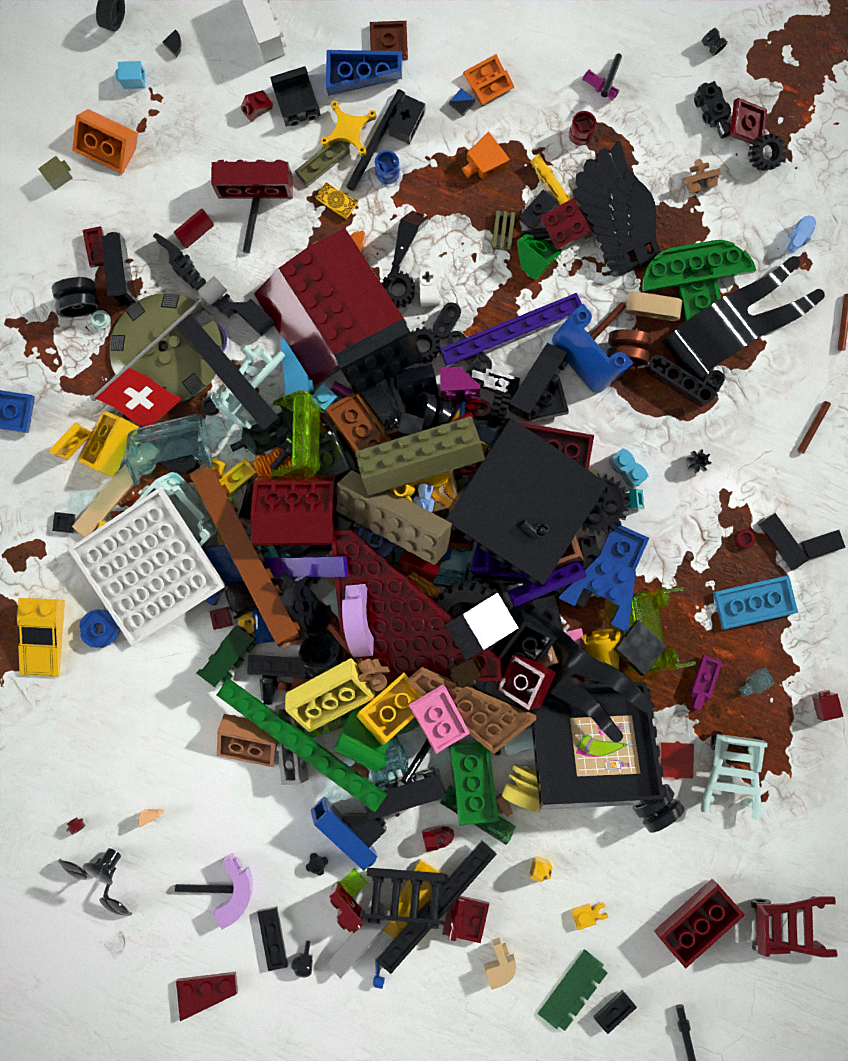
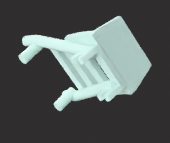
M243 345L240 350L248 358L239 371L243 376L245 374L255 376L252 381H248L256 388L285 357V354L279 351L272 358L259 345L253 351L248 346ZM258 356L267 363L263 369L252 367ZM228 387L224 392L215 390L218 396L212 395L210 398L216 405V408L233 423L250 429L252 426L240 415L245 409Z

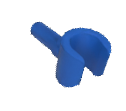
M375 958L373 986L382 989L385 978L379 976L380 964Z

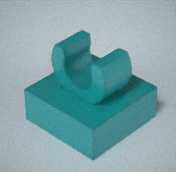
M631 489L629 493H624L629 494L630 506L626 508L644 509L643 490Z

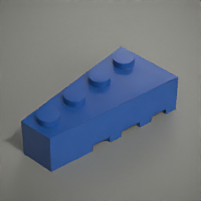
M327 50L326 91L328 96L402 79V51Z

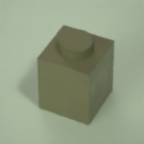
M57 156L38 168L54 190L73 178L69 173L71 170L65 160L60 161Z

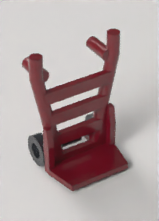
M813 896L806 900L771 904L770 900L762 898L751 899V907L755 908L756 937L755 941L752 942V949L765 957H770V954H791V951L822 958L837 957L836 949H826L819 941H813L812 913L813 906L823 909L825 905H835V897ZM803 909L804 945H799L797 941V910ZM787 913L788 942L782 941L781 914ZM770 916H772V939L769 938Z

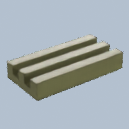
M496 211L492 249L511 251L515 212L508 213L504 211L502 213ZM499 217H502L503 223L500 245H496ZM507 218H510L508 244L504 246Z

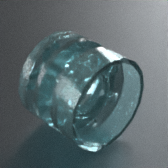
M398 736L393 737L394 746L391 747L389 743L386 749L385 759H387V763L383 771L379 770L376 773L371 770L376 785L389 782V772L393 773L395 779H400L398 770L401 769L403 776L408 770L407 755Z

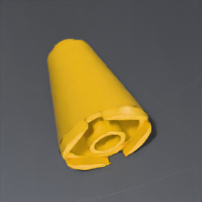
M613 629L592 631V635L587 637V634L582 636V643L588 654L619 669L620 655L614 650L621 640L619 630L614 633Z

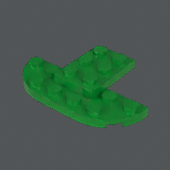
M711 240L683 245L662 251L650 262L644 273L642 289L644 293L678 286L684 318L687 321L721 299L717 279L754 273L756 267L751 256L730 241Z

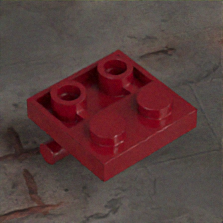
M460 896L447 910L442 934L449 936L448 939L451 941H456V938L481 944L489 902Z

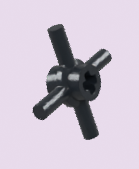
M307 421L294 437L286 434L278 445L282 452L270 466L273 470L277 471L288 456L295 459L302 452L304 445L300 441L312 427Z

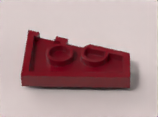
M236 972L177 979L176 987L180 1021L238 993Z

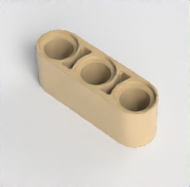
M629 292L625 312L635 316L679 321L682 300L642 292Z

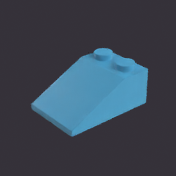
M280 339L281 352L285 354V357L282 359L285 395L290 403L312 401L310 397L316 392L315 384L309 379L285 339Z

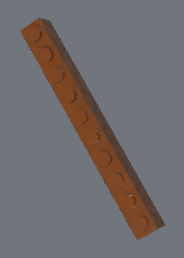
M208 464L190 473L189 475L277 646L280 647L299 637L298 631L301 628L295 619L291 620L290 612L283 605L280 596L283 594L278 584L273 585L271 579L274 577L269 567L264 568L262 562L265 559L261 552L255 551L254 545H252V535H247L244 530L248 527L243 517L238 518L236 512L239 510L235 502L229 501L227 497L230 495L229 490L225 484L221 485L219 479L222 477L218 469H213L211 464Z

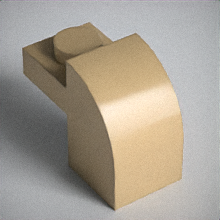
M500 937L492 940L498 959L484 964L491 990L508 984L516 972L514 954L509 955L506 943L502 944Z

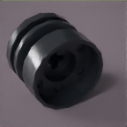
M328 633L310 636L300 646V661L310 679L343 663L340 645Z

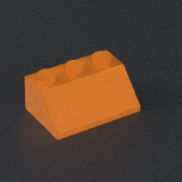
M87 109L76 115L72 150L122 174L136 150L138 132Z

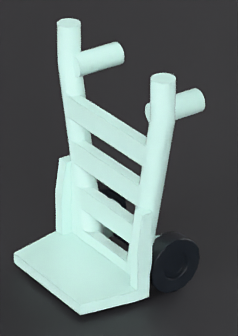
M720 731L712 732L710 746L711 750H715L714 760L706 788L702 794L701 812L709 813L710 803L714 801V796H712L713 790L752 795L753 800L746 798L744 802L752 808V819L760 820L761 797L758 772H761L764 748L768 744L766 741L756 736L751 739L721 735ZM728 746L736 748L748 747V754L730 752L727 749ZM724 759L748 762L750 770L723 767L722 763ZM718 775H727L751 779V786L716 781Z

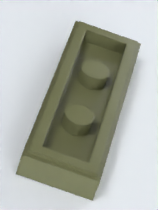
M343 141L333 142L327 147L322 148L296 169L295 173L308 187L350 153V149Z

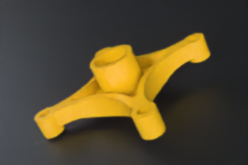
M332 101L331 107L337 115V123L335 129L328 137L321 138L322 147H327L333 142L344 141L354 145L359 151L360 156H365L366 148L360 142V135L364 126L377 118L376 111L370 110L364 116H352L344 113L339 108L337 101Z

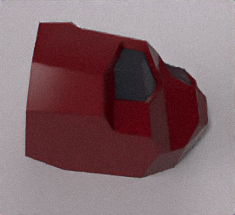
M436 826L422 830L426 852L448 846L452 843L455 836L454 830L447 826Z

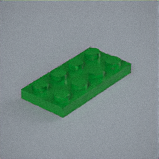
M480 742L450 745L449 751L459 826L498 822L499 816L490 751Z

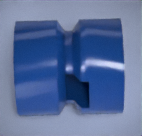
M389 150L381 151L375 158L376 176L381 183L393 184L400 175L398 156Z

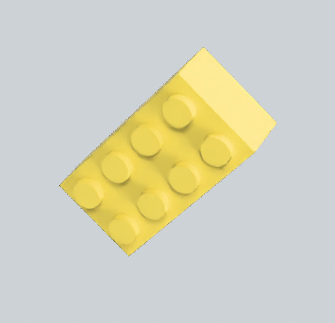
M350 658L287 692L285 711L308 732H311L375 698V694L369 682H360L358 676L362 672L359 666Z

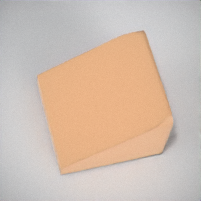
M143 810L140 813L139 827L164 814V810Z

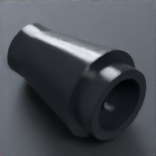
M262 675V679L259 680L261 702L265 705H271L279 682L276 676Z

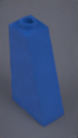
M324 796L311 809L314 825L364 871L367 867L372 866L378 857L373 846L369 848L342 820L343 815Z

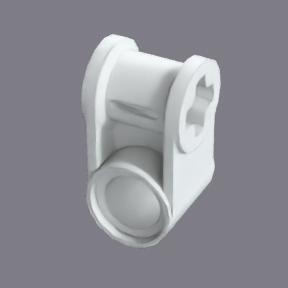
M424 269L419 274L420 307L440 306L436 274L431 269ZM426 276H428L430 282H426Z

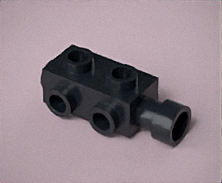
M715 81L701 84L697 88L694 97L695 106L697 108L701 107L704 123H709L710 127L717 126V133L720 138H726L730 135L731 123L727 121L731 115V107L725 101L722 89L717 86Z

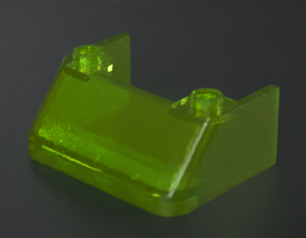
M298 390L273 401V405L293 409L292 466L273 471L271 476H313L320 468L319 427L321 406L310 392Z
M684 587L633 593L629 629L636 620H639L664 643L659 609H664L669 605V593L684 591ZM665 647L649 671L680 669L696 665L695 661L679 662L677 651L672 647Z

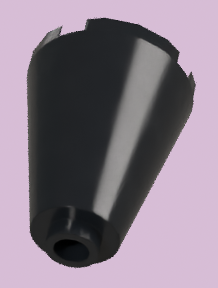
M244 580L224 582L225 586L228 587L225 594L230 610L236 613L233 616L234 620L258 608Z

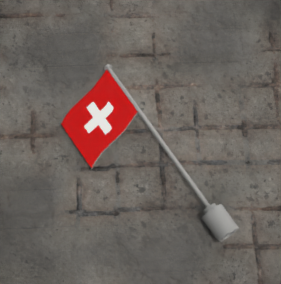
M213 276L197 291L199 293L197 296L199 301L94 395L91 394L90 399L92 401L98 399L114 407L133 422L143 427L151 428L183 398L168 392L148 376L130 367L201 303L204 305L208 303L211 306L227 289Z

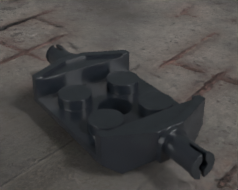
M280 406L282 412L277 413L281 420L267 432L258 423L252 425L250 429L243 427L242 439L230 445L232 451L235 452L244 447L258 456L277 447L286 434H290L292 437L295 436L299 430L300 420L310 416L307 408L296 414L287 407ZM272 432H276L275 435L269 437Z
M287 572L282 573L280 578L286 584V590L282 597L283 605L308 637L316 636L321 632L332 635L326 628L330 620L331 606H323L305 583L309 577L303 576L292 580Z

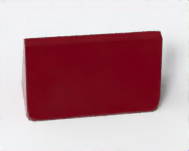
M202 208L173 233L183 246L188 248L210 230L214 223Z

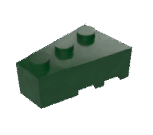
M235 625L220 643V647L214 655L211 654L208 658V663L203 669H199L196 674L213 687L223 685L226 679L233 677L232 671L235 668L239 669L245 661L243 659L244 655L247 652L250 654L257 645L254 643L256 637L248 633L243 627Z

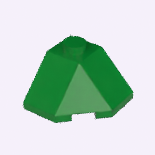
M525 234L517 241L521 269L525 271L528 277L534 280L539 279L562 253L560 250H556L555 246L548 240L541 239L536 241L533 240V236Z

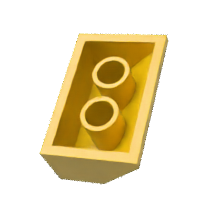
M104 410L78 461L113 478L119 471L120 463L123 457L127 455L128 447L136 437L139 426Z

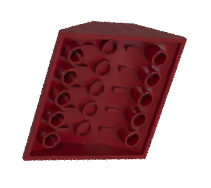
M346 228L308 246L280 266L254 293L264 311L276 323L274 325L282 339H285L309 379L315 384V387L341 370L334 356L335 354L404 319Z

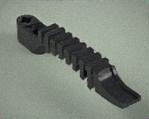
M155 233L153 237L169 253V264L179 277L181 276L193 289L198 291L206 283V280L194 268V262L190 259V256L188 254L184 256L183 252L173 243ZM226 293L212 304L220 313L223 312L228 319L234 313H238L262 337L276 324L251 298L247 302H233Z

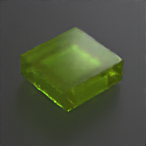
M355 868L340 881V884L352 897L368 883Z

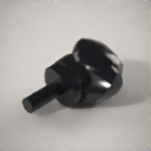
M306 940L304 953H299V957L294 958L291 969L294 970L295 975L298 977L306 978L312 974L313 955L309 954L311 943L309 940Z

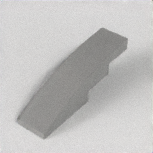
M380 902L378 915L390 916V911ZM365 918L361 922L362 926L360 929L352 933L329 960L328 966L341 979L369 950V946L382 934L384 928L391 921L380 920V924L368 923V919Z

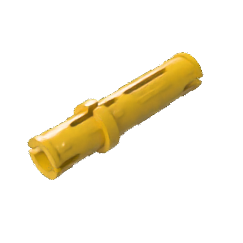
M540 155L535 156L530 163L539 174V179L544 181L560 205L569 201L570 197L553 175V170L550 167L548 168Z

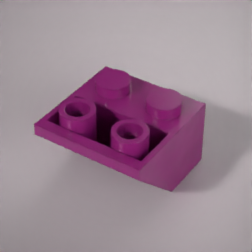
M460 367L440 368L441 397L451 402L457 401V398H465V400L470 401L480 397V384Z

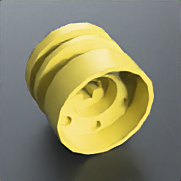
M514 764L512 770L519 773V775L510 773L509 777L516 784L506 783L501 796L515 805L539 813L536 769Z

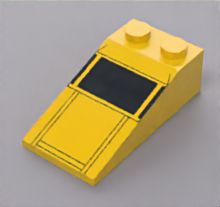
M18 598L17 628L20 675L59 677L65 600Z

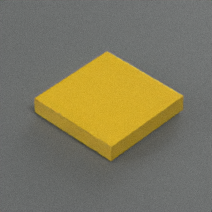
M75 422L49 451L54 456L67 461L91 436L92 432Z

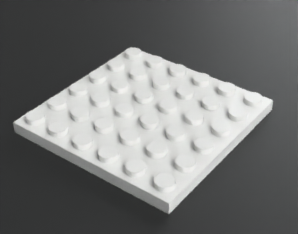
M162 487L156 489L68 548L131 646L226 587Z

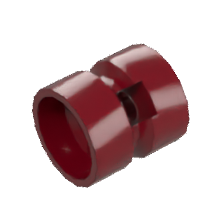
M580 111L573 117L569 138L575 145H586L592 139L597 122L591 112Z

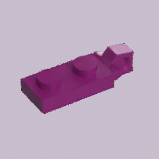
M702 655L690 691V697H693L691 708L701 711L703 702H708L709 698L712 697L722 661Z

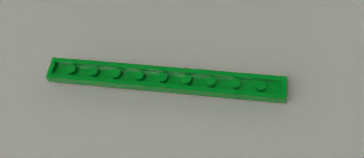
M230 678L226 679L216 696L372 811L376 812L388 795Z

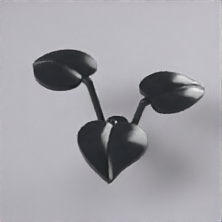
M108 848L102 858H98L94 864L85 863L83 869L72 862L63 861L61 858L58 860L64 870L71 876L80 880H86V875L89 874L106 884L103 898L101 897L99 901L107 910L118 915H132L122 903L108 896L109 887L113 883L112 877L116 870L115 865L121 858L120 853L116 850Z

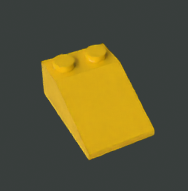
M403 673L359 711L356 716L383 746L415 717L409 704L423 696L408 684V676Z

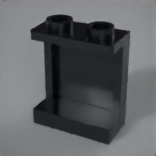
M306 66L270 77L285 126H296L302 121H312L321 116Z

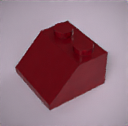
M513 655L497 690L528 710L541 707L556 672L541 663Z

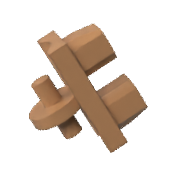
M697 159L694 162V166L689 168L690 173L696 172V174L681 178L682 184L687 185L689 193L701 190L699 182L701 179H704L706 188L718 186L717 175L721 174L720 168L704 172V169L709 168V163H703L701 159Z
M366 659L358 664L362 672L358 676L360 682H369L370 687L375 691H381L386 687L387 679L383 674L390 672L388 667H382L378 659L372 661L371 659Z

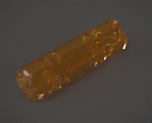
M409 571L406 575L410 581L423 592L428 593L432 598H437L441 593L440 588L433 586L431 582L422 576L419 577L414 571Z

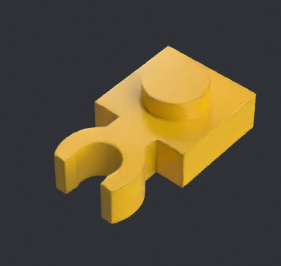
M599 902L592 909L589 903L572 908L571 912L577 930L596 925V918L601 920L608 918L607 912L599 913V910L604 908L605 904Z

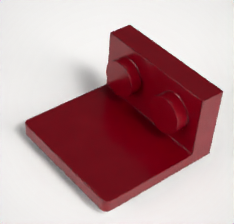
M574 198L541 216V220L556 250L583 236L586 240L593 236Z

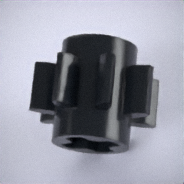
M703 449L699 450L698 454L696 451H692L691 455L693 457L686 459L690 464L688 469H695V473H698L700 469L703 472L707 471L705 466L712 464V462L708 461L710 454H704ZM700 458L702 462L697 464L696 461Z

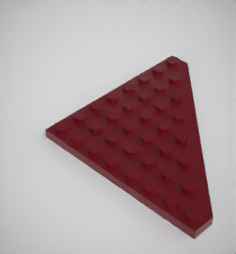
M352 529L334 530L332 555L347 556L348 576L335 577L341 634L345 637L342 600H345L346 586L365 584L367 587V622L369 630L374 637L373 656L361 657L362 660L371 659L372 661L378 659L382 667H388L390 672L383 674L387 679V685L393 683L403 673L410 678L421 667L452 679L450 675L451 667L453 664L465 659L445 623L454 618ZM342 648V658L343 662H345L351 657ZM488 648L475 655L484 670L482 676L477 678V682L502 680L500 658Z

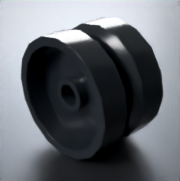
M72 277L62 279L52 285L53 298L57 300L55 308L59 316L67 318L82 317L99 310L98 298L94 295L96 293L95 283L92 279Z
M423 391L416 397L409 414L424 419L421 430L424 431L449 423L452 404L446 399L436 398L435 395Z
M662 784L666 787V797H664L665 799L660 804L633 805V810L638 817L644 818L643 824L650 833H655L668 827L684 813V806L680 800L673 799L675 793L668 784Z

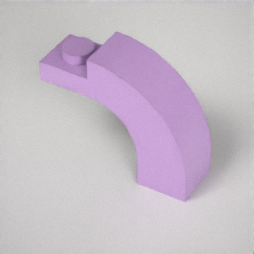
M365 584L346 586L345 600H342L344 633L348 648L353 657L373 656L374 637L369 630L367 622V587Z
M233 853L226 856L222 861L233 881V895L228 901L220 904L213 911L221 930L239 919L248 906L253 892V878L250 868L247 867L241 870V861Z

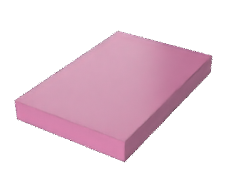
M444 685L439 686L409 704L411 711L436 754L470 734Z

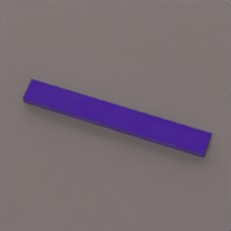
M574 293L439 349V352L446 367L452 366L570 317L582 303L578 294Z

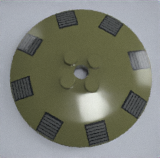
M159 293L145 297L131 305L116 323L111 336L110 360L115 375L189 310L196 301L180 294ZM200 304L190 314L222 350V340L218 326L211 314ZM177 327L173 328L130 367L148 376L168 392L182 397L183 399L177 404L186 402L199 395L208 387L216 375ZM166 342L168 348L166 351L161 352L159 346L161 343Z

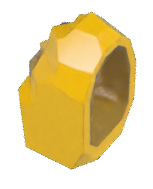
M536 856L531 864L530 879L541 883L544 880L551 879L553 868L550 861Z

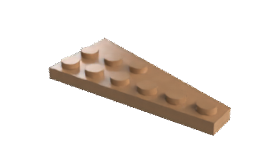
M421 667L408 678V684L422 696L444 685L466 724L470 735L493 754L536 721V715L466 685L460 687L452 679Z

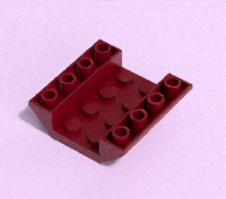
M336 475L258 476L253 484L251 506L252 545H333L334 494H336Z

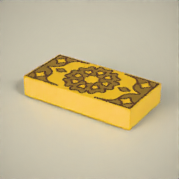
M327 182L316 195V200L346 220L357 206L356 201Z

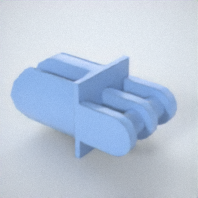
M808 215L800 219L793 231L788 235L792 239L787 247L789 253L796 252L799 247L811 240V235L816 225V219L813 216Z

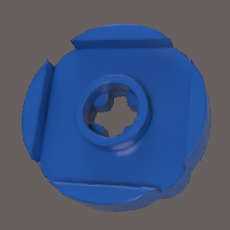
M100 609L85 614L79 625L81 639L85 644L94 648H104L111 645L117 639L120 630L109 611ZM102 624L104 631L96 633L97 628L95 626Z

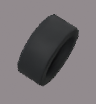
M98 0L96 7L98 26L113 32L117 31L124 20L125 1Z

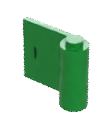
M365 703L351 711L333 751L377 773L379 770L383 771L386 766L385 752L391 739L382 746L356 715L369 704Z

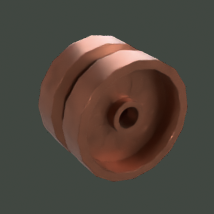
M631 329L613 330L609 333L608 344L611 347L607 350L606 355L608 357L617 352H622L633 362L631 367L648 364L649 352L646 349L651 345L650 334Z

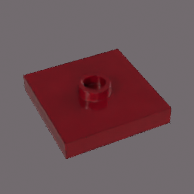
M741 98L735 99L730 136L749 144L757 140V137L763 136L765 134L767 109Z

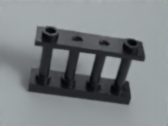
M367 867L366 876L371 877L372 881H374L371 914L362 913V918L368 919V923L380 924V920L427 924V928L439 929V925H445V921L437 920L440 887H442V883L448 884L447 874ZM384 879H391V883H393L390 916L378 915L381 884L384 882ZM403 880H409L412 884L410 917L398 916L400 888ZM423 882H430V886H432L429 919L418 918L420 885Z

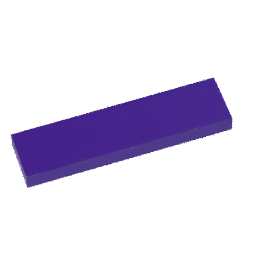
M575 562L553 571L544 585L539 582L534 584L529 581L508 590L507 594L514 607L587 577L586 571L579 562Z

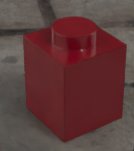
M823 690L819 691L818 695L812 696L817 719L828 721L844 717L837 693Z

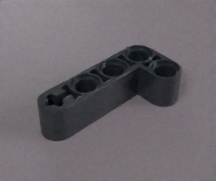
M661 355L652 356L648 364L645 365L646 372L698 406H705L711 402L725 381L724 374L719 370L711 371L700 381ZM655 362L658 364L657 368L653 367ZM668 372H673L675 379H670ZM710 377H715L717 384H713L710 381ZM684 382L691 384V390L684 387ZM700 392H704L707 395V400H703L700 397Z

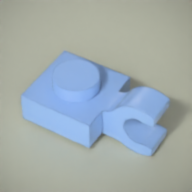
M420 483L418 487L419 497L414 496L413 503L432 512L435 502L430 500L433 486Z

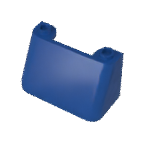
M582 304L555 332L552 344L567 352V360L571 368L592 392L600 393L624 375L633 362L625 353L617 352L608 357L584 329L591 322L592 315L588 308Z

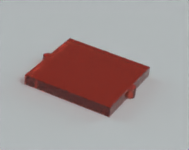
M679 741L675 743L661 742L663 777H674L677 780L679 778H693L694 744L680 743Z

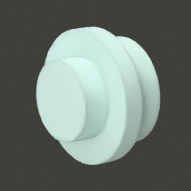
M99 310L93 313L91 322L95 328L102 330L110 325L111 318L107 312Z

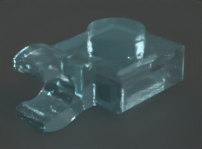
M762 667L749 675L747 678L750 682L739 688L743 696H749L755 690L758 694H761L776 683L766 667Z

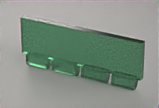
M584 949L541 1007L538 1015L554 1028L558 1029L560 1027L566 1031L574 1020L569 1015V1012L577 1016L586 1004L580 997L582 996L589 1000L597 989V986L592 981L594 980L600 984L608 974L602 968L604 964Z

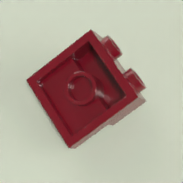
M338 881L331 889L329 895L331 898L330 902L334 908H339L336 917L339 926L343 930L347 929L349 932L355 933L362 926V913H364V910Z

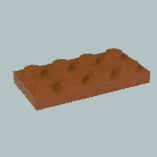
M352 393L325 408L326 415L355 455L356 451L393 440L391 437L384 435L385 429L359 393L356 395Z

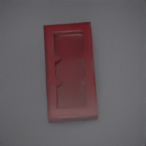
M98 226L82 230L89 266L91 268L103 266L101 236H104L103 228Z

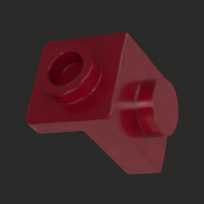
M261 90L245 95L241 110L248 120L252 122L257 114L271 110L273 103L265 92Z

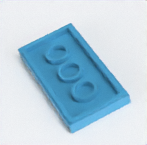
M789 575L713 592L722 630L798 613Z

